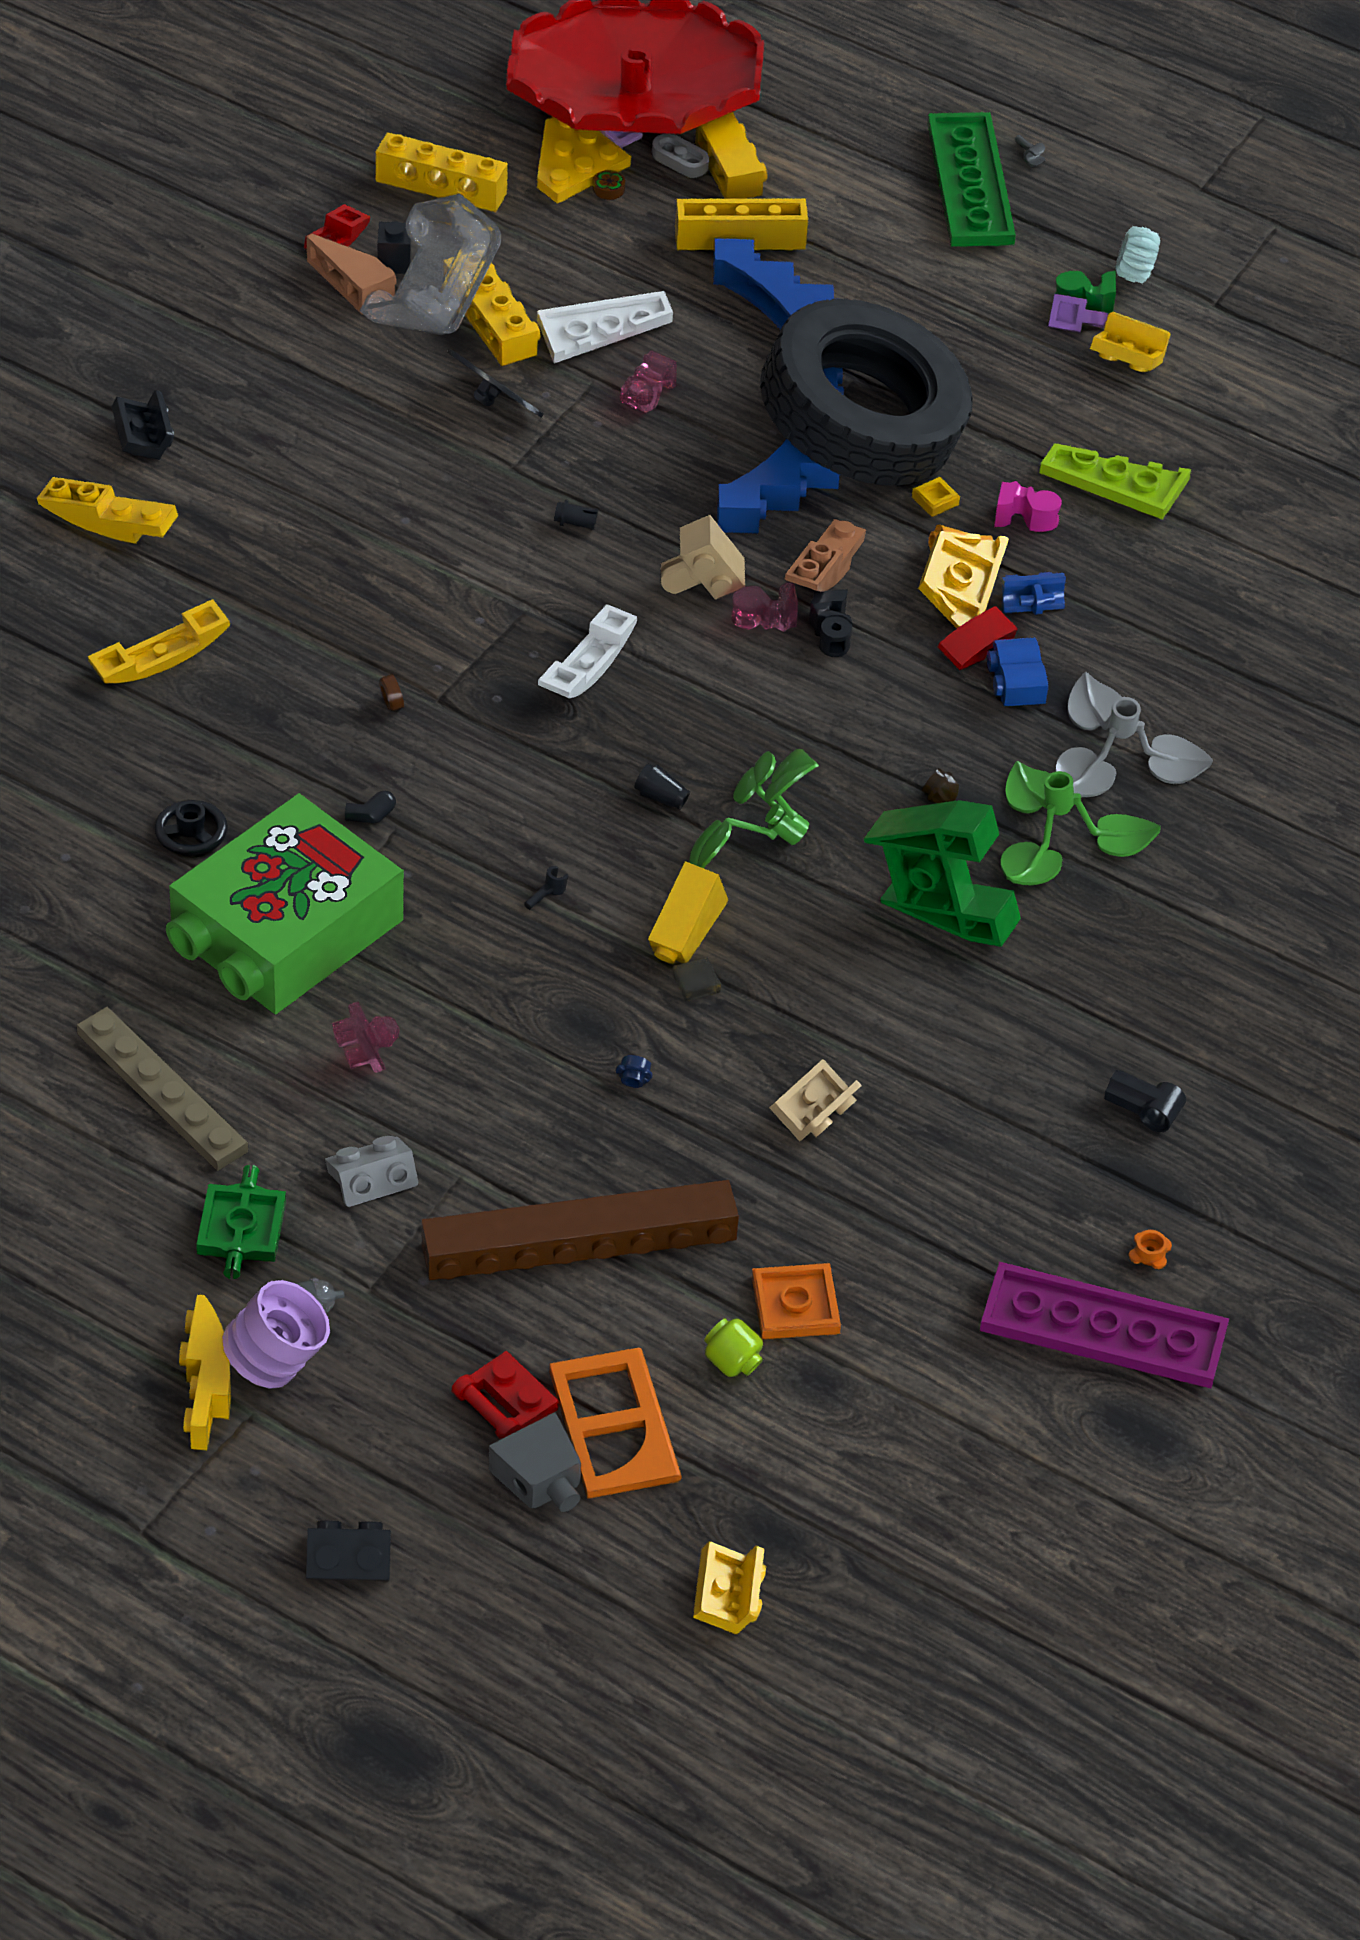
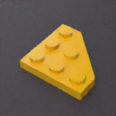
M554 117L545 121L537 175V188L557 204L593 186V179L597 173L605 170L620 172L631 166V156L600 131L575 130Z

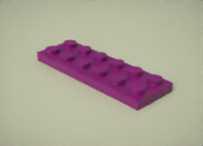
M999 1262L981 1320L980 1331L1212 1389L1229 1318Z

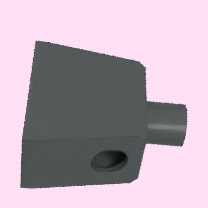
M555 1412L489 1445L490 1472L529 1508H538L552 1500L561 1512H567L579 1503L580 1495L574 1488L580 1484V1458Z

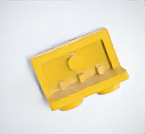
M1111 312L1108 314L1104 330L1093 337L1090 349L1099 352V356L1109 361H1118L1119 359L1130 363L1129 367L1133 370L1148 372V370L1151 371L1162 364L1171 334L1169 331L1116 312Z
M709 1541L701 1549L693 1618L736 1635L750 1622H755L762 1608L759 1592L766 1573V1566L763 1564L764 1548L756 1545L749 1553L743 1555Z

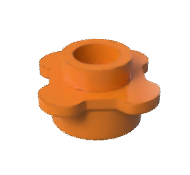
M1145 1230L1137 1233L1134 1236L1135 1247L1129 1252L1130 1260L1133 1263H1143L1155 1269L1164 1268L1167 1264L1166 1253L1172 1248L1171 1241L1156 1230Z

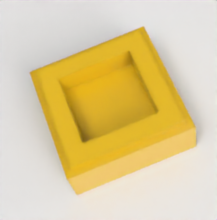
M941 477L915 487L912 491V498L931 517L959 505L960 496Z

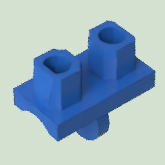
M1045 572L1038 575H1006L1002 577L1003 613L1032 611L1034 615H1040L1043 613V610L1065 609L1064 586L1066 577L1064 573L1052 574V572Z

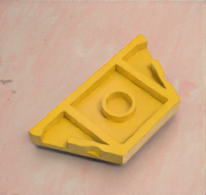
M940 531L935 538L918 589L956 628L986 610L1009 538L998 536L995 541L981 540L980 534L967 533L966 535H959L956 532Z

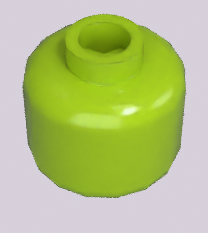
M726 1318L722 1319L704 1339V1342L707 1344L705 1356L728 1377H735L741 1372L748 1376L763 1360L759 1355L763 1347V1340L741 1319L735 1318L730 1321Z

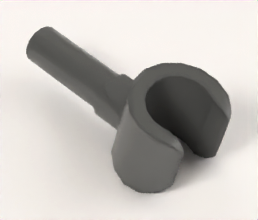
M1021 135L1016 136L1015 141L1026 150L1024 152V159L1029 166L1036 167L1045 161V158L1040 155L1045 151L1043 143L1033 145Z

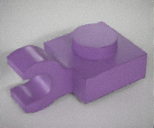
M1054 294L1048 327L1081 333L1083 324L1104 328L1108 313L1086 310L1087 299Z

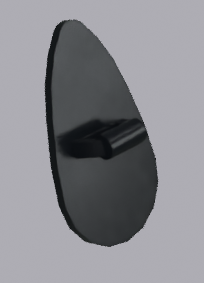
M449 348L447 351L449 355L483 378L480 386L474 392V397L484 406H491L502 391L538 417H543L544 414Z

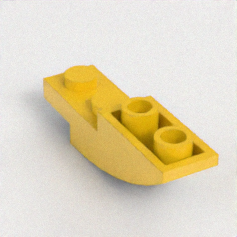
M52 477L37 497L38 504L76 526L112 539L135 544L142 535L163 537L178 517L175 505L116 497L111 485Z
M197 1295L194 1310H187L185 1334H190L188 1342L181 1343L179 1365L186 1366L187 1382L190 1383L189 1398L194 1400L193 1408H186L184 1432L190 1433L191 1449L207 1450L213 1418L229 1419L231 1405L230 1362L224 1352L222 1339L224 1331L219 1318L206 1296Z

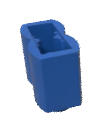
M1037 639L994 640L993 651L987 652V667L989 672H994L995 674L993 677L994 694L1001 697L1003 706L1046 704L1048 681L1044 664L1041 661Z

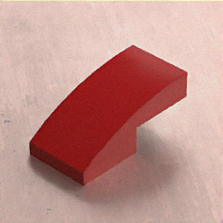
M344 204L326 214L324 226L311 234L349 247L370 223L371 216ZM305 236V249H307V236Z
M995 606L958 627L939 643L938 648L959 670H962L984 660L989 649L993 648L994 640L1014 639L1018 628Z

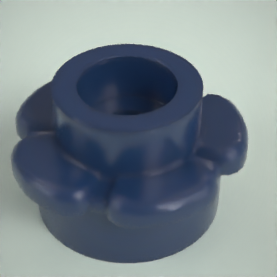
M635 1055L624 1056L621 1064L615 1070L619 1074L621 1082L633 1088L642 1087L643 1083H648L653 1076L650 1071V1061Z

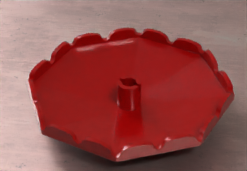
M570 0L560 8L559 14L556 17L550 12H540L525 19L521 23L519 30L514 29L512 50L507 68L506 90L575 130L682 134L760 100L765 44L764 40H761L760 33L753 26L742 20H734L728 24L724 12L707 1H700L697 6H694L690 3V0H650L647 4H643L639 0H598L595 2H591V0Z

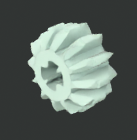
M1132 226L1128 230L1116 260L1115 269L1118 276L1133 283H1144L1150 277L1159 251L1160 238L1158 233L1152 232L1151 229L1145 227L1140 228Z

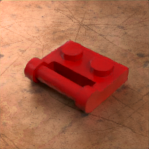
M507 1351L471 1375L466 1374L458 1378L451 1389L452 1393L459 1400H466L496 1429L495 1433L499 1439H503L558 1410L559 1400ZM484 1388L514 1418H507L480 1390Z

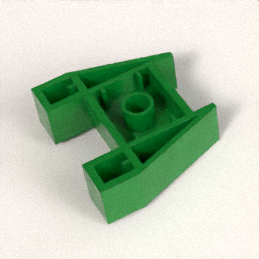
M958 800L883 811L864 838V842L867 844L883 847L892 883L881 897V903L965 940L1002 947L1021 919L1015 893L1013 890L972 884L966 860L980 862L999 836L993 806Z

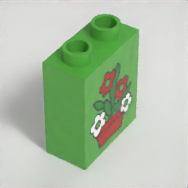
M298 793L169 885L171 921L166 925V933L170 943L181 956L188 960L201 957L218 970L222 983L233 996L240 1000H247L253 997L276 1015L403 921L404 870Z

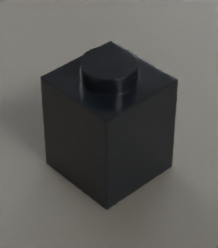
M397 221L379 222L378 259L386 267L391 268L394 274H410L412 223Z

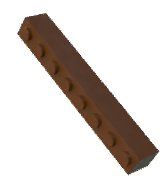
M723 1180L422 1219L421 1244L429 1280L453 1279L459 1276L492 1274L497 1271L520 1268L530 1269L535 1266L558 1263L568 1264L573 1261L596 1258L607 1259L612 1256L634 1253L645 1254L650 1251L672 1248L683 1249L688 1246L710 1243L721 1244L737 1240L739 1215L730 1181Z

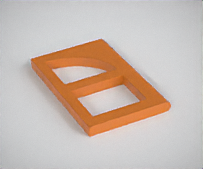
M641 1348L549 1364V1372L557 1399L559 1400L567 1433L580 1458L581 1480L587 1499L675 1483L682 1479ZM627 1370L638 1408L578 1418L567 1383L568 1380ZM644 1427L645 1440L636 1456L619 1469L595 1477L584 1438Z

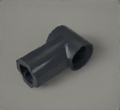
M1116 1070L1110 1078L1104 1096L1105 1100L1138 1114L1142 1123L1147 1128L1156 1132H1166L1169 1130L1186 1103V1096L1178 1086L1169 1082H1161L1155 1086L1121 1070Z

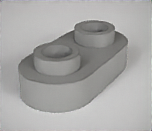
M661 134L653 139L652 156L656 161L688 178H697L707 173L709 169V155L705 150L674 134Z

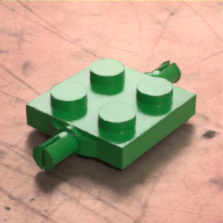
M250 1165L243 1167L240 1184L228 1186L208 1184L196 1244L197 1255L227 1258L223 1274L231 1279L232 1268L233 1279L240 1277L242 1260L275 1262L286 1205V1191L268 1190L256 1185L260 1170L252 1165L251 1176Z

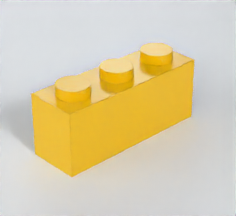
M731 112L696 127L695 143L699 148L708 153L709 170L724 199H746L762 196L763 182L767 181L766 166L763 162H759L754 144L749 143L745 127L742 123L739 124L734 113Z

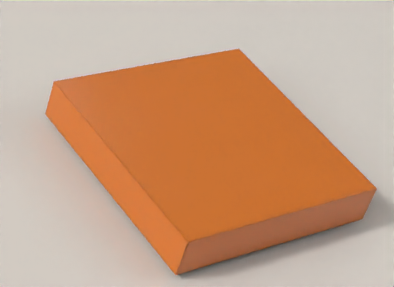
M830 1263L752 1268V1283L762 1339L840 1334L841 1323Z

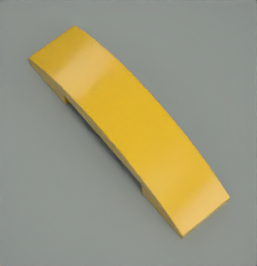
M212 599L183 612L182 624L127 649H124L120 642L89 655L88 661L104 683H124L147 678L186 661L206 648L230 626V621Z

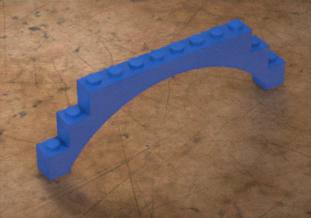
M715 238L713 284L723 285L744 297L770 318L780 330L785 321L798 309L817 301L840 299L834 298L833 285L800 284V276L794 275L793 262L760 261V253H754L753 239ZM832 367L823 369L829 382L844 395V387L838 386V384H842L843 368ZM786 439L767 460L749 473L729 484H719L717 524L723 532L759 533V520H766V510L799 511L800 497H806L807 488L838 489L840 474L832 472L830 469L809 459L810 457L801 453Z

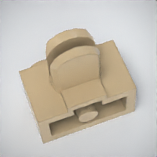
M711 515L680 527V555L661 564V585L667 592L677 594L702 583L713 598L718 599L745 587L744 557Z

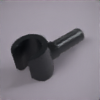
M549 867L545 884L524 902L525 907L530 910L549 894H563L566 890L569 874L557 878L559 867Z

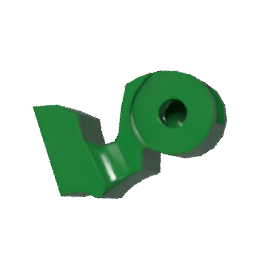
M1116 270L1101 275L1099 286H1093L1081 271H1067L1057 276L1055 294L1087 299L1086 310L1108 314L1113 312L1116 296Z

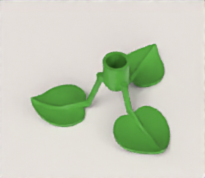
M796 749L774 771L775 756L768 751L763 753L756 761L755 766L751 767L743 775L735 788L733 797L737 803L742 804L756 792L771 807L765 818L768 828L733 818H726L723 823L716 820L695 842L690 854L689 863L705 868L727 842L732 826L765 834L772 840L778 835L790 845L798 843L807 832L809 822L794 811L781 794L808 772L818 767V763L804 750ZM772 775V783L765 792L761 785Z
M1016 761L1006 783V799L1009 806L1022 813H1033L1043 806L1047 809V817L1042 845L1038 846L1032 842H1020L1011 845L1002 854L1001 869L1007 880L1021 885H1038L1053 879L1062 867V855L1057 851L1047 850L1050 844L1054 815L1067 814L1073 805H1076L1090 833L1093 836H1099L1097 839L1099 849L1113 856H1131L1142 851L1160 833L1161 826L1134 816L1112 814L1101 817L1098 820L1097 827H1095L1081 802V794L1074 793L1073 778L1070 774L1061 771L1048 773L1030 768Z

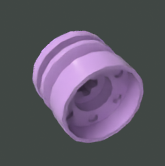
M284 1280L270 1281L253 1296L246 1308L241 1310L236 1315V1318L226 1326L222 1337L224 1352L230 1364L239 1374L255 1385L269 1389L283 1387L296 1376L297 1372L305 1366V1363L327 1342L330 1334L329 1319L322 1305L304 1288Z

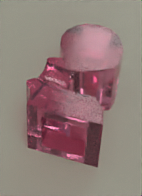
M652 350L645 354L641 366L635 368L634 376H630L625 381L620 393V402L643 413H648L651 409L653 410L659 402L662 386L668 389L676 386L677 362Z
M789 581L780 586L778 600L774 601L759 586L743 587L733 594L731 620L737 627L751 629L761 624L765 630L777 628L783 632L789 628L796 627L798 601L793 582Z

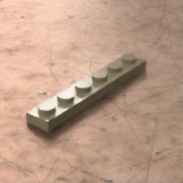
M105 1007L77 1024V1034L217 1171L248 1152V1142L111 1009Z

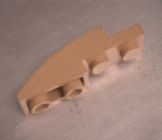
M834 519L817 542L810 541L785 574V580L819 592L831 589L849 571L853 555L864 542L866 529L854 526L848 521Z

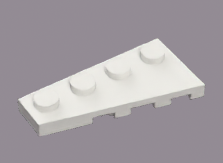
M664 291L537 311V322L554 363L673 321V311Z

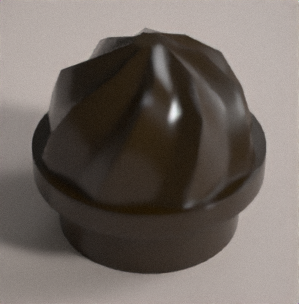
M938 768L925 783L921 791L928 795V801L944 803L956 800L959 784L950 771L945 773Z

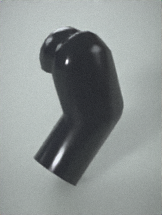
M384 790L376 793L365 804L346 803L345 821L379 823L393 811L396 805V798L390 791Z

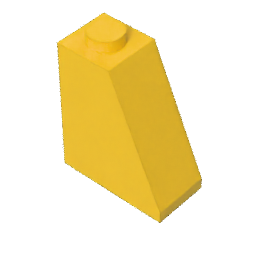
M685 861L648 938L651 948L655 952L654 955L657 958L670 964H674L676 960L687 965L728 902V897L719 874Z

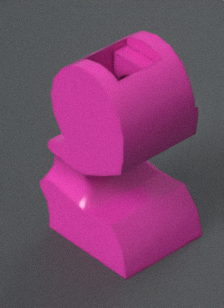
M1017 481L1011 483L1002 482L994 527L1010 525L1011 517L1017 513L1022 514L1027 527L1031 531L1044 532L1053 530L1059 524L1058 511L1062 505L1061 498L1051 491L1034 492L1033 487H1022Z

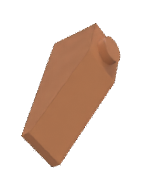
M315 234L307 236V262L362 315L395 300L396 276L393 270L386 267L377 257Z

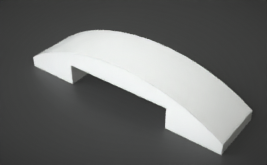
M606 604L590 622L589 634L563 663L555 661L540 677L538 685L567 698H573L585 692L603 675L617 657L637 623V616Z

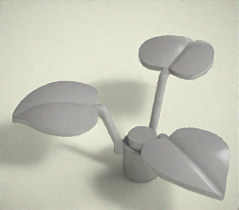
M1085 672L1075 683L1068 701L1069 718L1076 726L1083 730H1094L1100 726L1104 730L1109 728V735L1098 757L1092 750L1083 747L1070 748L1063 752L1057 760L1055 772L1061 771L1070 774L1073 778L1074 793L1081 794V797H1093L1106 792L1115 781L1116 769L1103 760L1107 757L1115 737L1126 739L1136 731H1138L1144 753L1151 756L1148 761L1149 771L1163 782L1170 784L1188 782L1212 765L1213 759L1195 744L1175 735H1158L1153 739L1152 746L1150 747L1144 731L1145 723L1139 721L1141 711L1139 703L1130 697H1121L1115 690L1098 682L1089 673Z

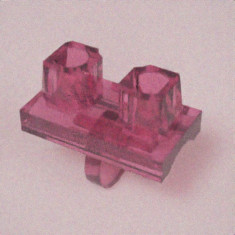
M359 1002L349 1004L350 1016L332 1022L335 1039L339 1047L343 1046L348 1064L351 1069L370 1063L375 1073L385 1070V1064L378 1050L380 1047L392 1046L398 1038L400 1028L397 1022L389 1016H376L370 1023Z

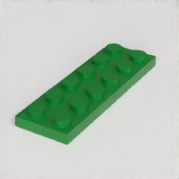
M991 112L928 113L927 125L951 247L1015 245L1016 234Z

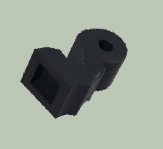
M848 589L824 592L814 591L813 599L810 603L809 624L814 627L815 635L820 636L819 648L821 652L830 657L843 656L850 648L852 619L850 615L845 614Z

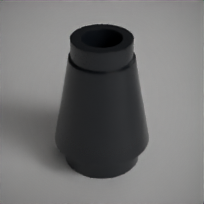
M649 763L639 774L634 786L635 789L640 791V796L679 810L685 805L690 795V791L661 766H653Z

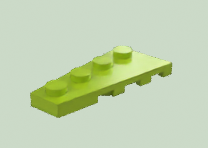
M1055 443L1041 462L1039 473L1163 520L1190 480L1191 469L1179 467L1178 472L1162 469L1163 464L1149 462L1148 466L1128 463L1129 457L1116 455L1107 459L1099 457L1097 451Z

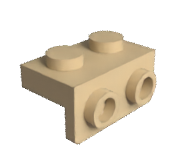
M822 1059L769 1108L792 1134L801 1141L810 1132L817 1137L831 1125L833 1121L828 1116L833 1111L841 1115L857 1100L852 1094L862 1085L856 1080L848 1087L826 1061Z

